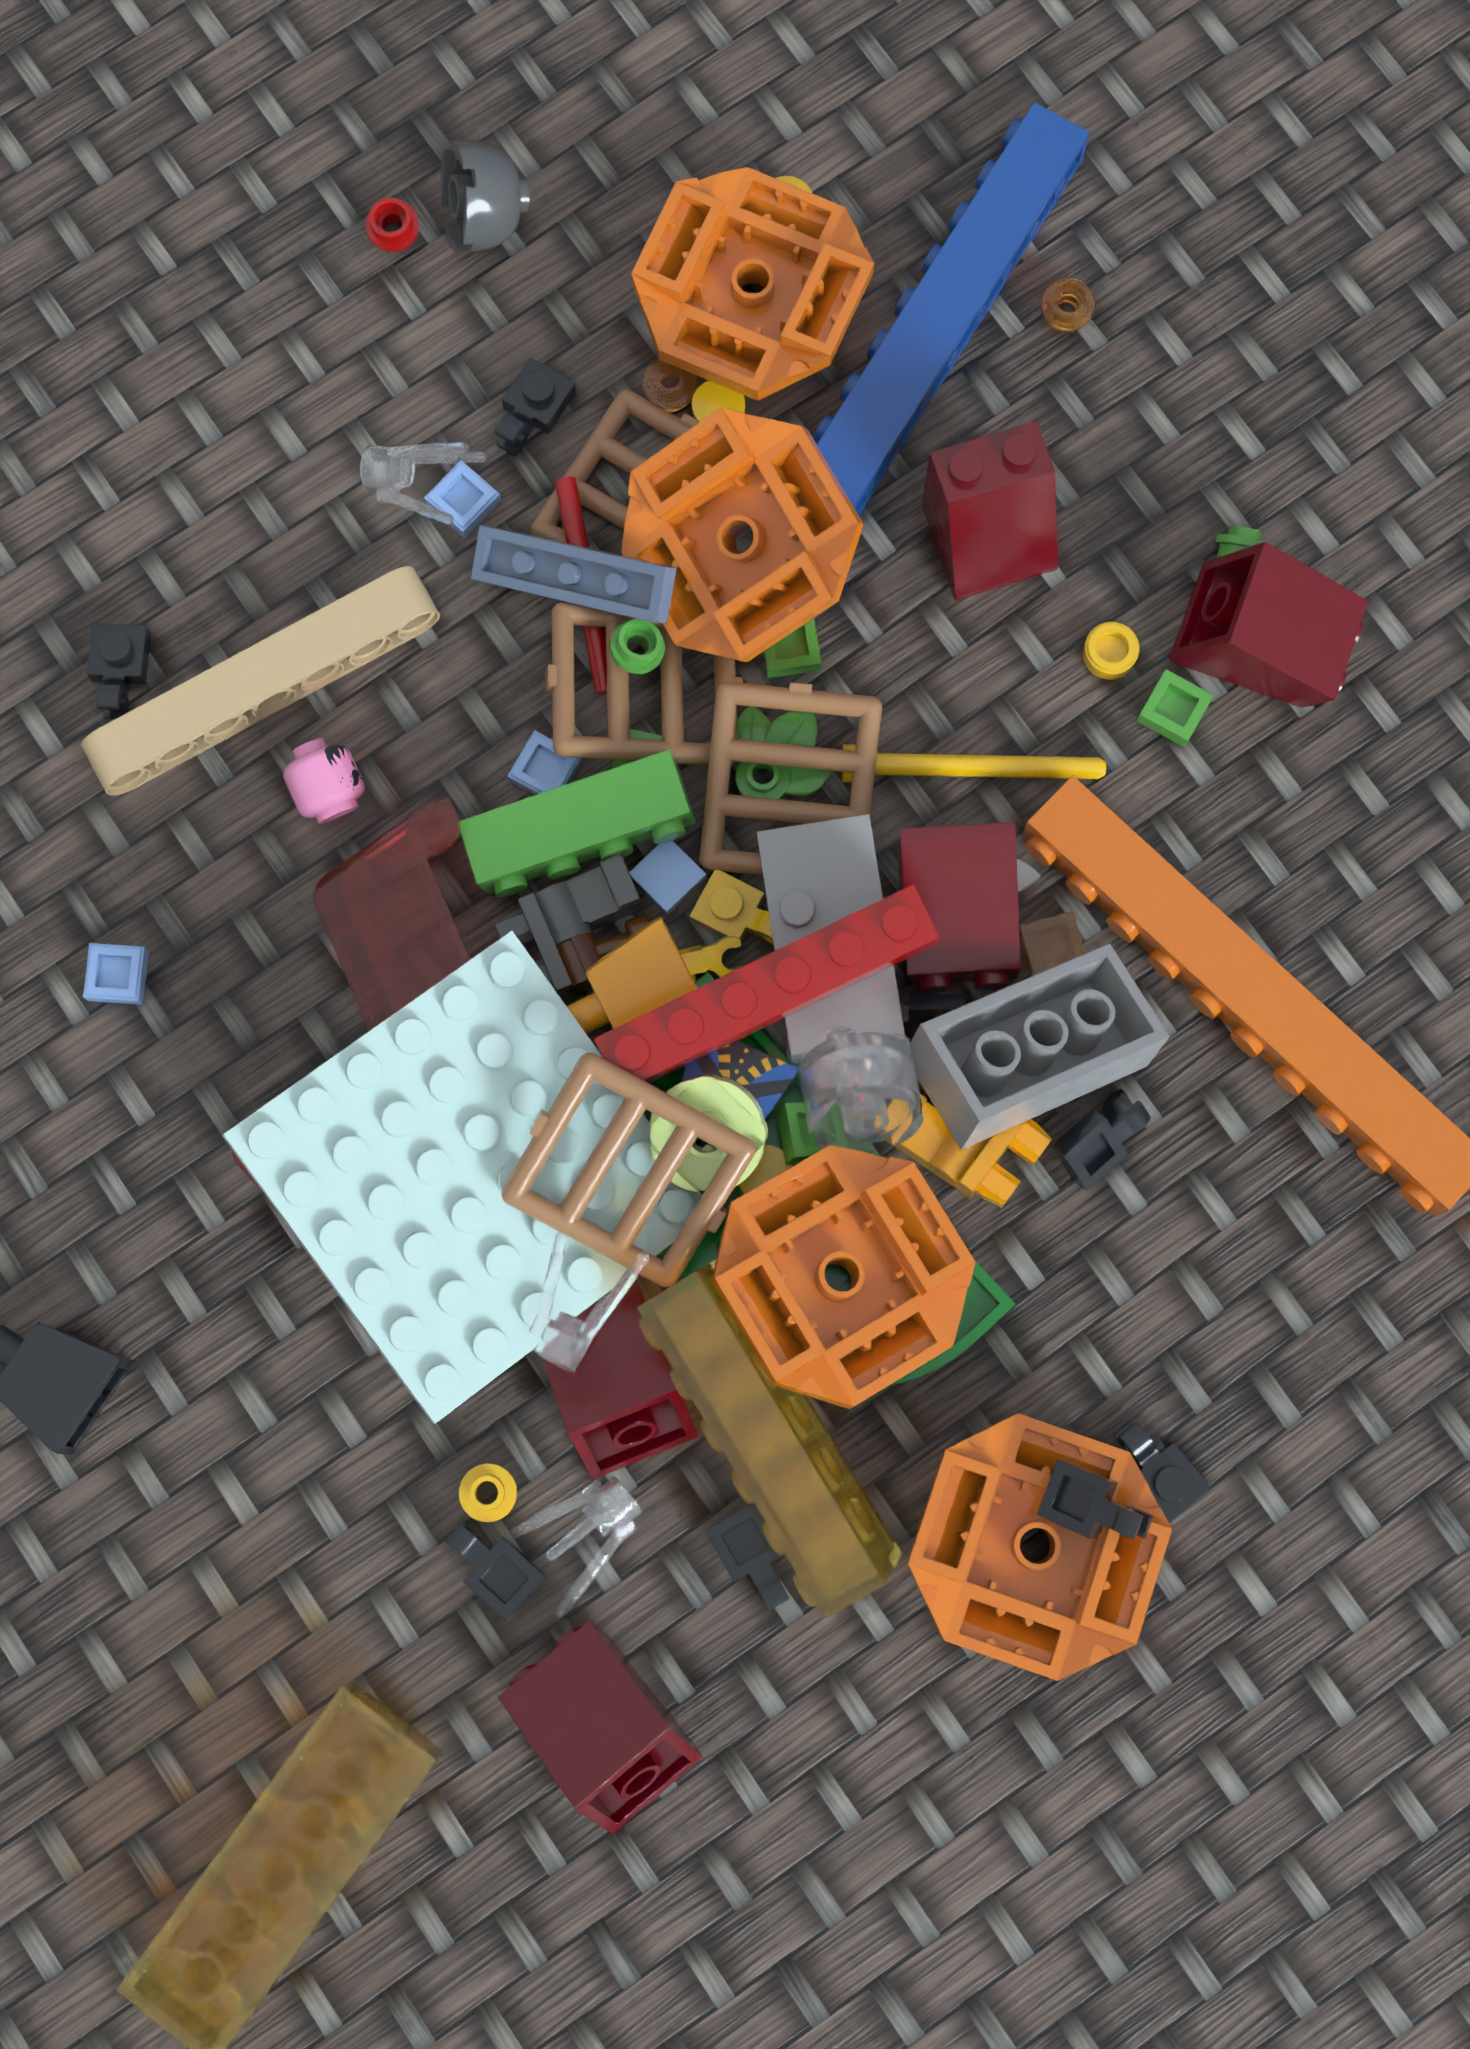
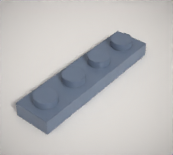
M479 525L471 579L645 621L667 623L677 568L494 526Z

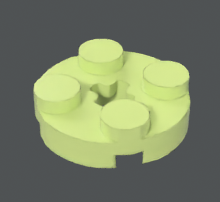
M704 1074L699 1077L685 1079L676 1084L666 1093L754 1142L756 1146L755 1155L736 1184L737 1186L756 1168L764 1152L768 1127L759 1103L739 1083L715 1074ZM652 1113L650 1120L652 1145L650 1148L655 1162L676 1125ZM694 1142L671 1182L685 1190L705 1191L727 1153L709 1143L701 1148Z

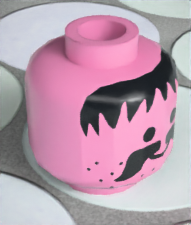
M318 738L304 743L293 750L296 760L286 766L283 778L301 816L305 818L316 817L319 824H324L343 817L359 808L357 799L364 793L365 785L351 752L346 746L337 744L326 746L324 739Z

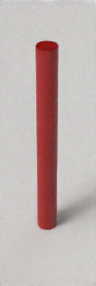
M559 478L554 482L566 543L589 548L576 478ZM582 626L595 694H607L605 627Z

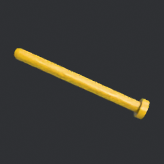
M856 744L842 745V750L855 751ZM877 753L875 775L1069 779L1073 775L1077 779H1099L1106 774V761L1099 757ZM841 772L842 783H852L853 773Z

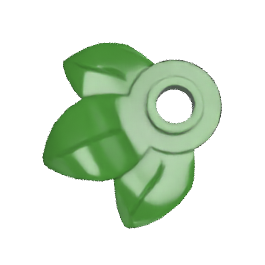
M749 706L737 719L738 739L815 747L818 732L817 722L813 713L790 711L777 717L771 723L758 708ZM740 762L736 769L735 781L739 793L743 796L781 799L786 794L805 797L820 790L830 777L832 771ZM761 768L768 769L773 774V779L767 784H759L754 781L753 773Z

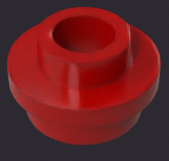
M384 198L375 203L366 218V231L370 241L377 248L388 252H397L406 249L416 240L419 232V221L414 209L406 202L397 198ZM391 223H398L402 225V227L396 231H384L385 228Z

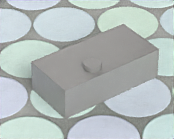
M869 814L757 832L775 951L883 899ZM894 965L785 1017L793 1064L905 1046V1033Z
M1107 944L920 1024L904 1056L960 1150H963L1147 1067L1170 1036L1111 944Z

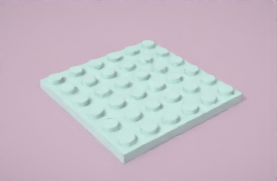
M513 931L500 938L222 1135L426 1416L434 1424L634 1273V1271L506 1204L502 1199V1188L533 1135L529 1134L530 1127L540 1110L543 1109L548 1112L577 1061L583 1054L594 1053L602 1057ZM593 1081L530 1189L561 1205L625 1097ZM644 1114L641 1116L581 1216L611 1233L654 1164L650 1148L652 1145L650 1138L651 1126ZM670 1181L633 1242V1245L654 1256L671 1245L702 1196L700 1192L685 1190Z

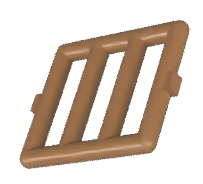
M623 389L617 394L563 476L576 478L582 506L623 530L628 507L585 482L601 458L606 459L628 473L647 460V458L614 440L629 415L634 416L673 440L699 423L697 419L686 413L680 419L630 389ZM555 488L531 524L530 531L534 536L566 543L564 530L557 526L561 520V513Z
M559 602L552 608V665L548 664L545 671L546 692H552L554 752L560 757L636 761L670 749L677 764L708 766L711 744L684 742L682 647L674 645L663 624L651 622L659 629L665 643L664 656L660 662L662 741L630 739L629 672L621 669L613 661L609 651V642L616 627L625 621L637 618L569 602ZM574 625L606 627L608 737L575 735ZM713 655L715 695L718 685L722 682L743 683V677H736L734 659ZM736 709L734 739H738V731H737V709ZM731 761V766L734 765L737 761Z
M728 681L719 684L715 695L699 855L701 866L707 870L763 875L760 853L722 849L726 816L809 824L866 814L870 815L882 715L881 701L874 696L812 690V684L789 682V688ZM737 705L859 717L855 751L734 739ZM731 761L853 773L849 806L728 794Z
M585 1053L577 1061L548 1112L541 1109L531 1125L529 1134L533 1135L503 1186L501 1196L506 1204L654 1283L662 1287H671L678 1281L708 1230L715 1234L727 1215L726 1208L723 1206L754 1157L756 1146L751 1139L594 1053ZM593 1081H596L625 1098L562 1204L559 1205L532 1191L530 1187ZM647 1109L676 1125L611 1233L581 1216L644 1111ZM698 1137L724 1151L727 1155L664 1259L661 1260L633 1245V1242Z

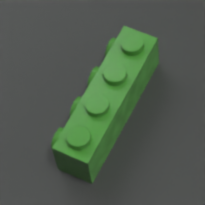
M670 749L458 821L476 883L487 894L495 892L496 897H506L522 892L528 888L527 881L544 875H548L549 879L570 876L581 869L579 863L601 857L602 861L617 854L625 857L633 852L632 845L653 839L654 843L657 844L678 839L686 834L685 827L697 824L678 765Z

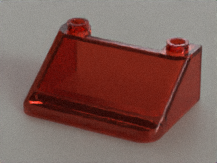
M449 796L414 812L326 873L316 885L314 901L369 1031L471 960L427 860L449 850L458 839L460 820Z

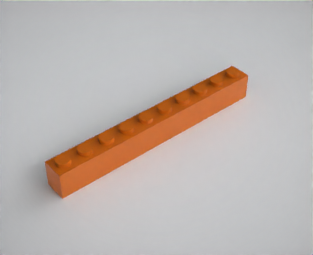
M1072 775L1027 821L1021 836L1027 841L1025 848L1029 854L1045 867H1049L1051 864L1068 878L1065 882L1067 888L1081 902L1087 905L1094 902L1109 916L1106 919L1107 924L1121 939L1129 943L1135 940L1150 954L1147 957L1148 962L1161 976L1170 981L1176 978L1191 992L1189 995L1190 1001L1202 1014L1211 1019H1214L1216 1016L1233 1031L1230 1036L1242 1051L1251 1057H1256L1259 1054L1275 1069L1272 1075L1282 1088L1294 1096H1298L1301 1093L1317 1108L1314 1112L1316 1118L1328 1130L1337 1135L1343 1132L1359 1147L1356 1151L1357 1155L1369 1168L1379 1174L1387 1172L1400 1184L1402 1188L1399 1190V1193L1410 1206L1425 1214L1429 1211L1433 1216L1449 1211L1470 1188V1138L1077 778Z

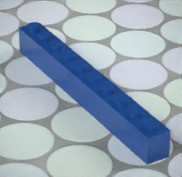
M1035 102L1023 120L1016 117L1010 124L1001 144V147L1005 148L997 162L992 159L986 162L975 184V189L978 190L970 204L965 201L960 203L950 221L948 230L952 233L943 246L936 243L932 247L923 263L921 272L925 275L917 288L909 285L903 292L895 308L894 315L898 316L893 326L889 331L882 328L877 333L867 353V357L871 359L862 374L856 371L852 373L840 395V401L844 403L834 418L830 415L824 417L814 434V441L858 515L864 509L1083 161L1090 132Z

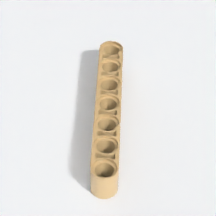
M412 566L397 568L96 729L83 739L81 748L106 794L113 796L129 792L424 633L436 624L440 618V613Z

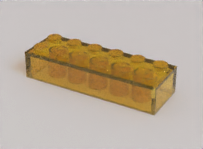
M716 1259L638 1306L637 1309L642 1316L639 1320L640 1328L649 1344L656 1350L661 1348L673 1367L670 1370V1376L679 1394L687 1401L692 1399L704 1420L701 1421V1428L709 1444L717 1452L723 1450L735 1470L732 1472V1479L737 1491L747 1503L754 1502L764 1518L763 1531L770 1546L779 1555L785 1553L797 1573L794 1575V1582L802 1599L810 1607L816 1605L825 1619L885 1585L902 1552L806 1395L775 1386L771 1383L711 1282Z
M353 1680L342 1685L119 1985L117 1991L189 2049H228L445 1751Z

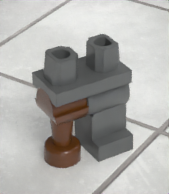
M617 854L601 861L600 866L570 880L551 885L535 895L532 893L519 898L520 909L504 916L495 922L494 925L499 938L513 931L524 947L535 944L541 958L535 961L536 965L559 997L564 1000L574 996L575 992L591 988L586 970L646 926L649 921L645 914H641L626 921V933L597 941L593 930L640 912L639 895L621 854Z

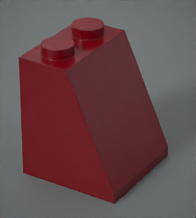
M1037 420L930 452L921 505L955 601L1057 570L1055 470Z
M1263 542L1202 564L1169 660L1180 666L1301 708L1334 701L1345 683V669L1352 648L1361 636L1363 630L1362 619L1368 600L1267 542Z
M1015 822L900 829L898 848L900 890L913 884L915 885L940 936L937 945L904 960L906 985H918L919 992L923 993L949 991L952 989V983L974 982L975 988L981 990L1007 987L1008 980L1017 979L1021 969Z
M634 1273L537 1346L567 1433L592 1480L699 1437Z
M591 1620L583 1626L574 1627L564 1633L550 1654L538 1664H532L520 1670L510 1681V1687L498 1696L500 1702L574 1809L612 1834L703 1758L697 1747L609 1636Z

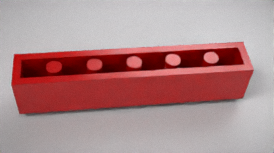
M913 884L594 1038V1041L603 1059L650 1083L937 945L940 936Z

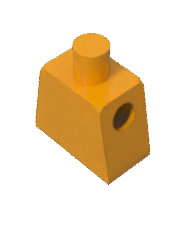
M660 916L591 965L586 970V975L594 993L568 1005L567 1008L584 1032L588 1034L608 1023H611L613 1029L698 987L662 916Z

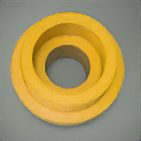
M481 1464L472 1468L463 1477L459 1487V1500L462 1508L471 1518L480 1522H494L504 1518L513 1509L517 1499V1485L513 1476L505 1468L496 1464ZM486 1481L494 1483L498 1489L497 1499L489 1505L482 1503L477 1496L478 1487Z

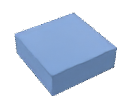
M462 460L424 497L426 505L464 538L502 501L500 494Z
M534 730L507 777L509 782L533 795H537L571 783L583 763V758L558 756L553 750V740Z
M673 840L659 843L629 872L633 883L666 916L707 879L706 873Z
M89 943L83 998L87 1001L143 1005L149 950L141 946Z

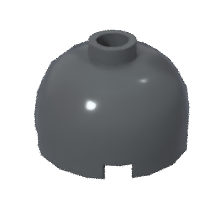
M451 140L449 144L452 149H445L441 169L442 207L450 208L451 215L455 221V226L444 224L449 245L455 252H479L493 249L510 239L519 224L520 213L528 212L530 205L528 182L526 179H519L514 162L503 150L494 145L474 140Z

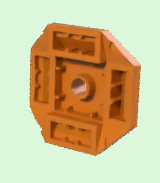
M745 167L720 172L701 180L695 177L676 181L635 264L631 277L632 285L661 361L759 401L830 366L873 275L874 261L867 248L864 247L846 207ZM754 283L761 285L765 289L759 293H747L741 288L747 284Z
M720 407L630 471L628 488L630 500L624 523L621 553L623 556L677 568L667 623H662L675 646L749 662L839 601L864 524L808 429L799 425L748 415L743 412ZM750 526L753 531L752 545L747 551L739 554L736 548L737 536L742 529Z
M829 1145L729 1204L711 1282L773 1385L851 1409L953 1347L967 1288L970 1286L976 1262L913 1161L893 1157L885 1158L863 1151ZM836 1264L847 1270L851 1278V1286L848 1291H837L828 1285L825 1279V1268L827 1265Z
M1017 1413L943 1451L907 1565L944 1641L1059 1681L1111 1655H1116L1137 1645L1172 1527L1161 1507L1158 1506L1130 1452ZM1057 1459H1067L1118 1482L1113 1500L1136 1507L1154 1516L1146 1538L1136 1536L1135 1539H1132L1102 1525L1098 1538L1089 1539L1037 1515ZM1039 1528L1047 1534L1050 1541V1549L1043 1560L1032 1563L1022 1555L1020 1541L1028 1530Z

